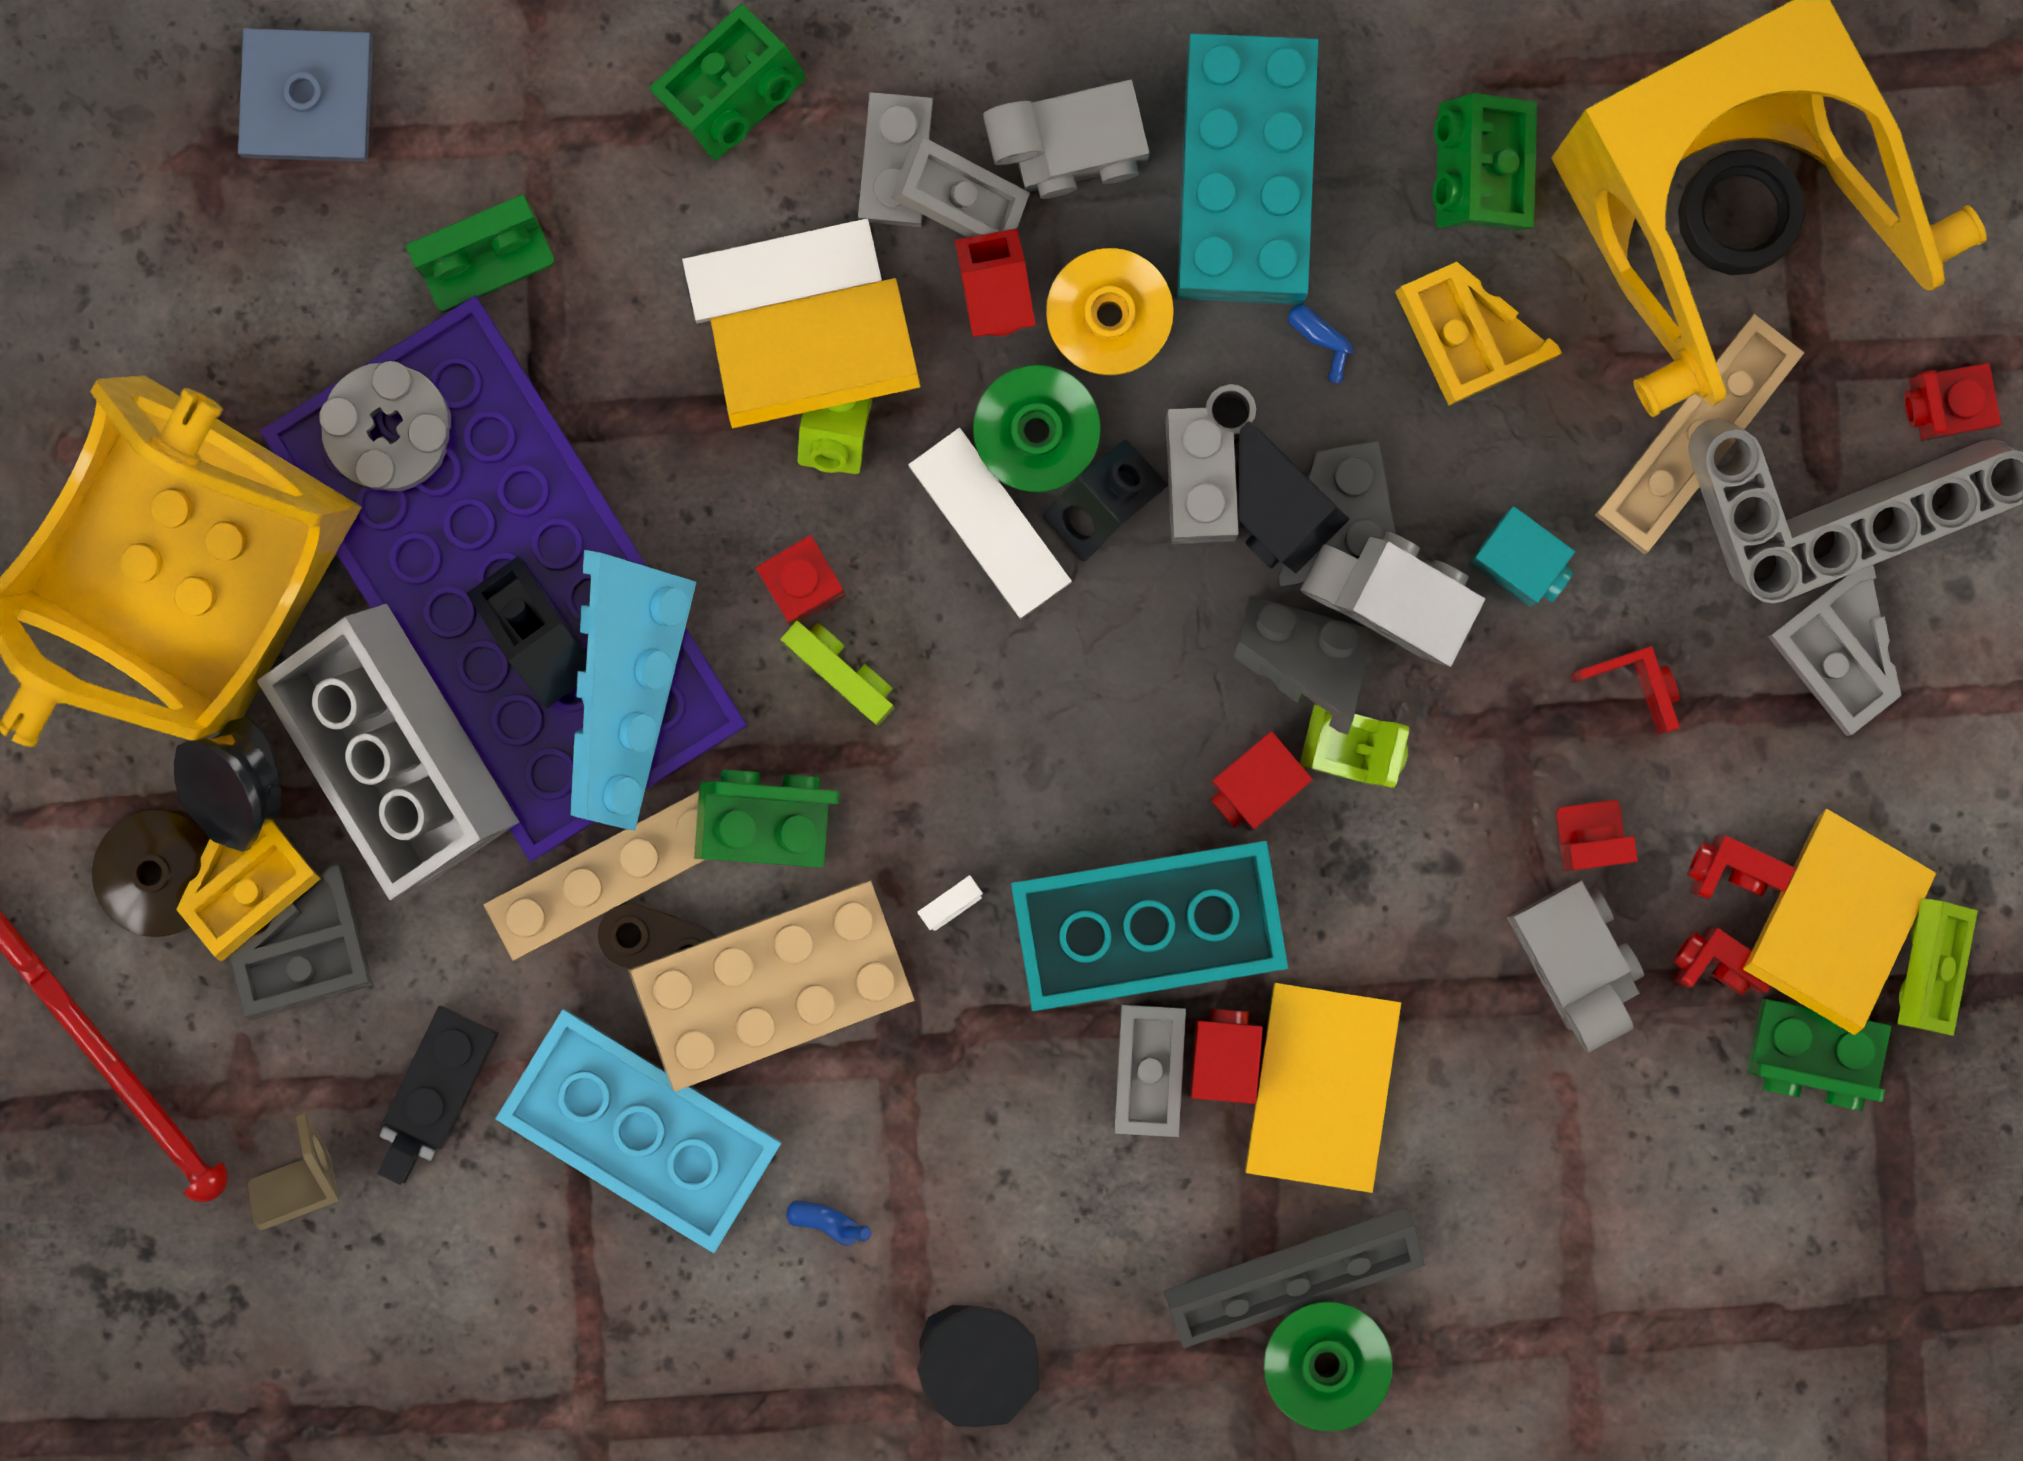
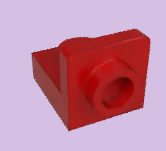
M1990 363L1936 372L1935 370L1921 372L1909 380L1911 390H1906L1904 394L1905 411L1910 426L1912 428H1919L1921 442L1992 429L2002 425Z
M1609 800L1559 807L1555 811L1563 871L1638 862L1634 836H1624L1621 808L1618 801Z
M1715 835L1711 845L1704 841L1700 844L1690 863L1687 876L1695 880L1689 893L1700 898L1710 899L1725 868L1732 871L1728 879L1729 883L1752 894L1763 897L1767 888L1785 892L1796 868L1726 835Z
M1707 927L1702 935L1693 931L1673 958V963L1678 965L1679 969L1672 980L1682 987L1692 988L1710 961L1717 965L1712 975L1740 995L1744 996L1749 988L1755 992L1768 993L1772 987L1743 970L1752 951L1719 928Z

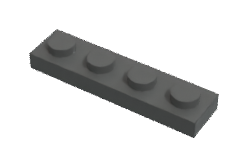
M1406 1207L1385 1215L1372 1217L1365 1222L1324 1236L1311 1238L1304 1243L1266 1256L1252 1258L1243 1264L1214 1274L1191 1279L1184 1284L1164 1290V1294L1184 1349L1292 1312L1302 1306L1321 1302L1423 1267L1425 1263L1415 1225Z

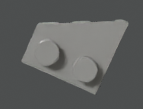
M1873 565L1842 577L1767 636L1846 736L1853 735L1902 696L1896 667L1890 661L1888 651L1890 639L1885 616L1881 617L1873 581V579H1876Z

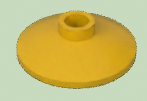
M1117 248L1092 250L1069 262L1054 280L1049 291L1046 306L1048 329L1053 342L1062 355L1075 366L1098 375L1126 374L1150 362L1166 343L1171 331L1174 315L1171 292L1159 270L1142 256ZM1112 304L1119 308L1122 315L1119 323L1114 326H1105L1098 320L1097 312L1103 305Z

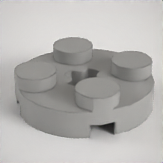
M395 361L368 364L348 373L332 389L328 400L323 404L319 413L322 426V442L333 465L352 482L373 490L404 491L421 484L440 467L447 452L446 446L450 439L451 414L445 398L439 389L422 373ZM381 411L388 416L398 412L403 419L396 427L400 438L394 443L390 444L383 437L375 441L371 438L370 431L375 427L373 417Z

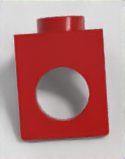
M1652 646L1571 674L1575 683L1634 663L1658 735L1680 728L1672 703L1680 700L1677 684L1668 665L1659 667Z

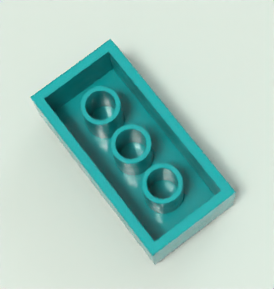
M1190 33L1186 63L1177 300L1292 305L1304 303L1308 295L1318 39Z
M1267 841L1011 883L1032 1011L1288 969Z

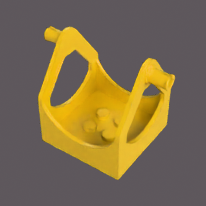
M1792 0L1585 109L1551 157L1625 296L1674 359L1673 362L1643 378L1639 377L1633 382L1643 407L1651 417L1657 416L1664 409L1694 394L1703 398L1711 406L1723 402L1727 396L1677 251L1665 229L1666 202L1671 180L1679 162L1687 157L1719 144L1747 140L1769 141L1787 145L1814 157L1826 165L1837 186L1915 280L1927 291H1933L1944 284V262L1975 245H1980L1987 241L1984 225L1978 214L1969 205H1965L1959 211L1929 225L1901 132L1830 0ZM1823 96L1843 101L1865 112L1875 135L1899 218L1843 154L1831 132ZM1635 218L1650 244L1678 326L1627 260L1629 237Z
M145 375L97 379L90 391L96 399L95 413L88 437L77 463L59 497L34 536L9 568L0 576V656L9 671L21 684L4 716L0 719V733L8 736L11 730L15 731L16 733L12 741L23 746L35 747L41 731L58 703L72 705L187 740H198L222 731L229 721L244 717L260 688L257 680L270 671L362 506L216 419L222 413L223 408L197 391L184 388L180 397ZM19 621L61 637L105 660L139 682L169 708L96 686L75 677L62 667L46 659L37 649Z

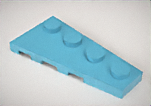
M584 550L583 573L591 574L590 604L581 605L580 633L588 634L586 671H578L577 697L582 698L584 704L583 728L576 731L574 736L570 815L635 831L697 582L604 553Z

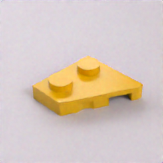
M1458 262L1409 282L1395 291L1448 406L1549 362L1562 354L1558 344L1550 338L1544 341L1516 318L1519 313L1501 297L1487 293L1483 289L1481 281Z
M271 821L262 826L257 840L245 852L215 843L210 839L201 856L200 871L189 882L176 910L213 956L222 962L321 878L276 823Z

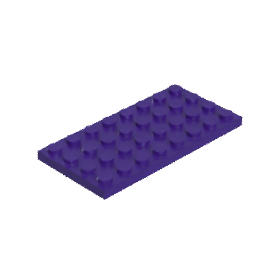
M475 295L365 364L395 361L405 367L418 371L439 389L447 402L451 414L450 439L446 446L447 452L440 467L421 484L404 491L373 490L352 482L337 470L329 459L322 442V426L319 413L323 404L328 400L330 392L338 382L259 431L274 454L362 506L336 554L370 608L386 603L520 822L512 827L510 831L528 860L534 862L596 823L595 821L570 815L574 736L576 731L583 728L584 704L582 698L577 697L576 689L546 709L509 663L468 597L467 592L519 556L587 651L588 634L580 633L581 605L590 604L591 574L583 573L584 550L600 552L646 567L648 566L481 301ZM381 411L373 417L375 427L370 431L373 441L383 437L391 444L400 438L396 427L403 419L398 412L388 416ZM686 627L645 791L748 727Z

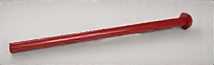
M0 910V951L168 1157L185 1174L191 1185L183 1194L188 1199L200 1203L210 1202L218 1198L225 1190L228 1182V1172L224 1163L220 1162L211 1168L200 1158L188 1138Z

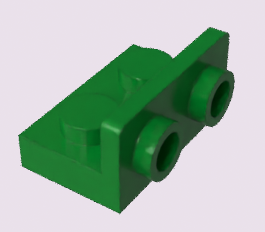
M741 3L648 89L661 105L696 139L712 160H718L730 148L742 142L747 133L776 106L788 100L794 90L804 82L806 74L786 45Z
M1471 93L1440 103L1434 125V139L1437 144V178L1432 189V200L1436 208V227L1451 229L1463 225H1474L1516 231L1534 228L1536 101Z
M524 194L405 244L415 269L425 279L435 305L442 313L451 311L475 295L481 298L546 270L555 264V258L535 212Z
M721 770L720 782H700L694 859L824 868L828 804H839L840 791L820 790L821 777L783 775L782 787L759 785V772Z
M1762 999L1746 1073L1764 1077L1762 1090L1800 1098L1802 1086L1804 1085L1827 1090L1826 1104L1863 1111L1865 1099L1878 1102L1884 1101L1886 1090L1879 1089L1892 1026L1867 1021L1864 1029L1853 1035L1809 1008Z

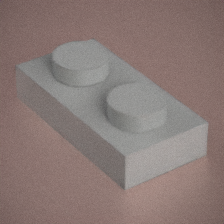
M870 92L858 220L868 218L869 223L922 228L923 214L891 197L912 141L921 137L930 140L933 98Z
M921 137L911 143L891 198L965 237H973L1017 228L1030 192L929 139Z
M1121 1005L1115 1134L1179 1137L1186 1008Z

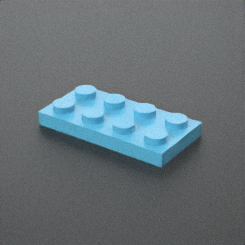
M562 1009L495 1118L500 1123L713 1254L718 1249L782 1144V1141L692 1086L674 1092L663 1068L567 1009Z

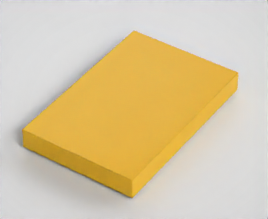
M896 278L710 318L732 429L920 388Z
M1826 808L1817 817L1793 866L1796 870L1785 892L1781 891L1743 970L1856 1035L1864 1029L1919 912L1921 898L1926 897L1937 873Z
M1273 983L1245 1173L1373 1193L1401 1002Z

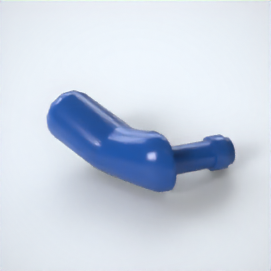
M1298 304L1294 306L1288 314L1289 324L1311 343L1335 350L1328 378L1329 382L1341 384V381L1344 379L1343 371L1347 353L1354 354L1350 341L1327 324L1307 305Z
M797 1200L791 1202L787 1207L786 1218L790 1225L822 1230L841 1245H852L857 1240L864 1242L871 1237L869 1227L864 1225L858 1226L848 1216L824 1204Z

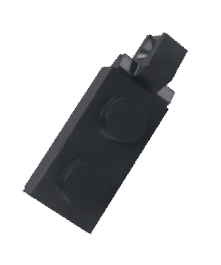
M442 1005L438 1006L383 1120L385 1125L379 1137L392 1144L378 1171V1175L399 1185L405 1184L418 1157L432 1162L438 1150L445 1147L498 1037V1032Z

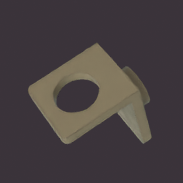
M306 1112L296 1115L304 1159L252 1178L248 1182L253 1221L258 1230H265L339 1201L331 1155Z

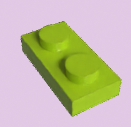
M797 620L780 639L877 727L895 709L885 698L893 688L865 663L855 672L837 655L845 646L819 622L816 621L808 630Z
M1921 898L1919 914L1911 930L1913 945L1907 976L1899 992L1900 1012L1897 1024L1954 1036L1978 910L1944 901Z

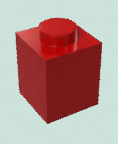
M1017 228L954 240L972 336H1005L1021 328L1036 326L1026 264Z
M811 535L755 567L790 626L797 620L800 623L846 596L842 586Z
M1270 731L1210 782L1218 792L1210 801L1234 829L1243 822L1252 831L1313 779L1277 736Z
M1211 1008L1210 1021L1195 1020L1189 1096L1191 1098L1256 1104L1263 1027L1248 1024L1249 1012Z

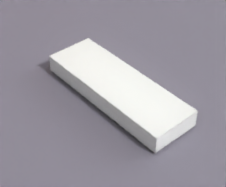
M868 218L682 259L697 324L711 321L710 318L882 281Z
M960 427L908 464L916 478L1020 620L1072 583L1069 576L1004 487L985 467L977 450Z

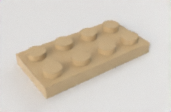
M870 880L628 970L670 1086L674 1092L915 1001Z

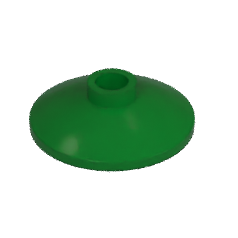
M1045 365L1019 367L997 378L982 395L973 421L975 446L985 467L1002 483L1025 492H1049L1073 482L1090 465L1096 454L1100 439V417L1091 394L1080 381L1069 373ZM1039 420L1047 425L1049 435L1043 442L1033 443L1026 438L1024 429L1029 422Z
M1332 1301L1315 1302L1294 1310L1278 1324L1267 1343L1264 1355V1377L1269 1393L1278 1408L1286 1416L1306 1428L1318 1431H1340L1356 1426L1369 1418L1378 1409L1385 1399L1391 1384L1393 1362L1391 1350L1384 1333L1367 1314L1344 1303ZM1323 1352H1331L1338 1358V1367L1330 1375H1321L1316 1372L1314 1367L1315 1359Z

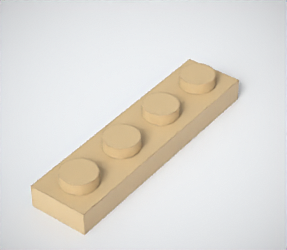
M1753 314L1716 360L1725 386L1726 400L1711 406L1697 394L1686 398L1594 516L1643 554L1648 553L1700 487L1688 449L1690 437L1695 429L1705 421L1716 418L1729 420L1740 428L1745 429L1799 361L1804 352L1756 314ZM1734 438L1724 440L1715 449V466L1736 441Z
M699 791L637 823L635 831L626 829L483 904L512 961L530 954L604 915L614 907L622 905L706 861L705 859H694Z

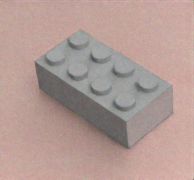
M387 603L345 616L257 680L389 900H393L431 883L520 823Z

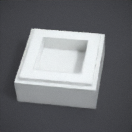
M969 875L917 913L929 930L933 929L936 931L981 900L983 893Z

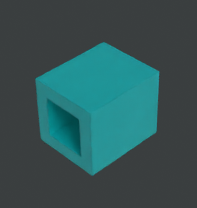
M1513 506L1505 512L1469 563L1530 608L1537 604L1542 597L1551 603L1556 599L1574 574V571L1568 568L1566 564L1576 551Z

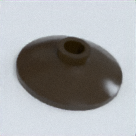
M165 810L141 811L115 824L101 840L92 866L94 892L107 916L123 929L148 937L170 936L190 928L176 909L189 882L200 871L201 856L210 840L209 836L197 823L186 816ZM149 861L157 862L162 869L161 879L152 886L146 884L141 877V869Z

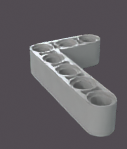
M1716 418L1707 420L1699 425L1692 433L1688 445L1689 457L1730 575L1738 585L1762 602L1772 604L1796 597L2023 503V451L1995 439L1977 442L1786 520L1762 448L1753 435L1729 420ZM1734 438L1737 447L1734 457L1727 464L1716 467L1714 464L1715 449L1724 440ZM2009 459V475L2001 484L1992 486L1991 475L1993 469L2001 461ZM1950 483L1952 489L1950 500L1942 508L1933 510L1932 499L1934 493L1942 485ZM1755 497L1756 510L1754 515L1747 522L1736 525L1734 513L1738 504L1746 498ZM1892 507L1893 519L1890 526L1882 533L1874 534V518L1883 509ZM1833 531L1835 541L1832 549L1823 557L1814 558L1813 549L1817 539L1824 533ZM1775 555L1776 566L1772 575L1764 581L1755 582L1754 572L1757 564L1765 557Z

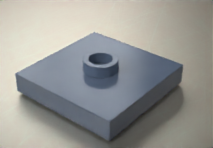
M243 28L238 155L241 158L368 162L373 36L368 32Z

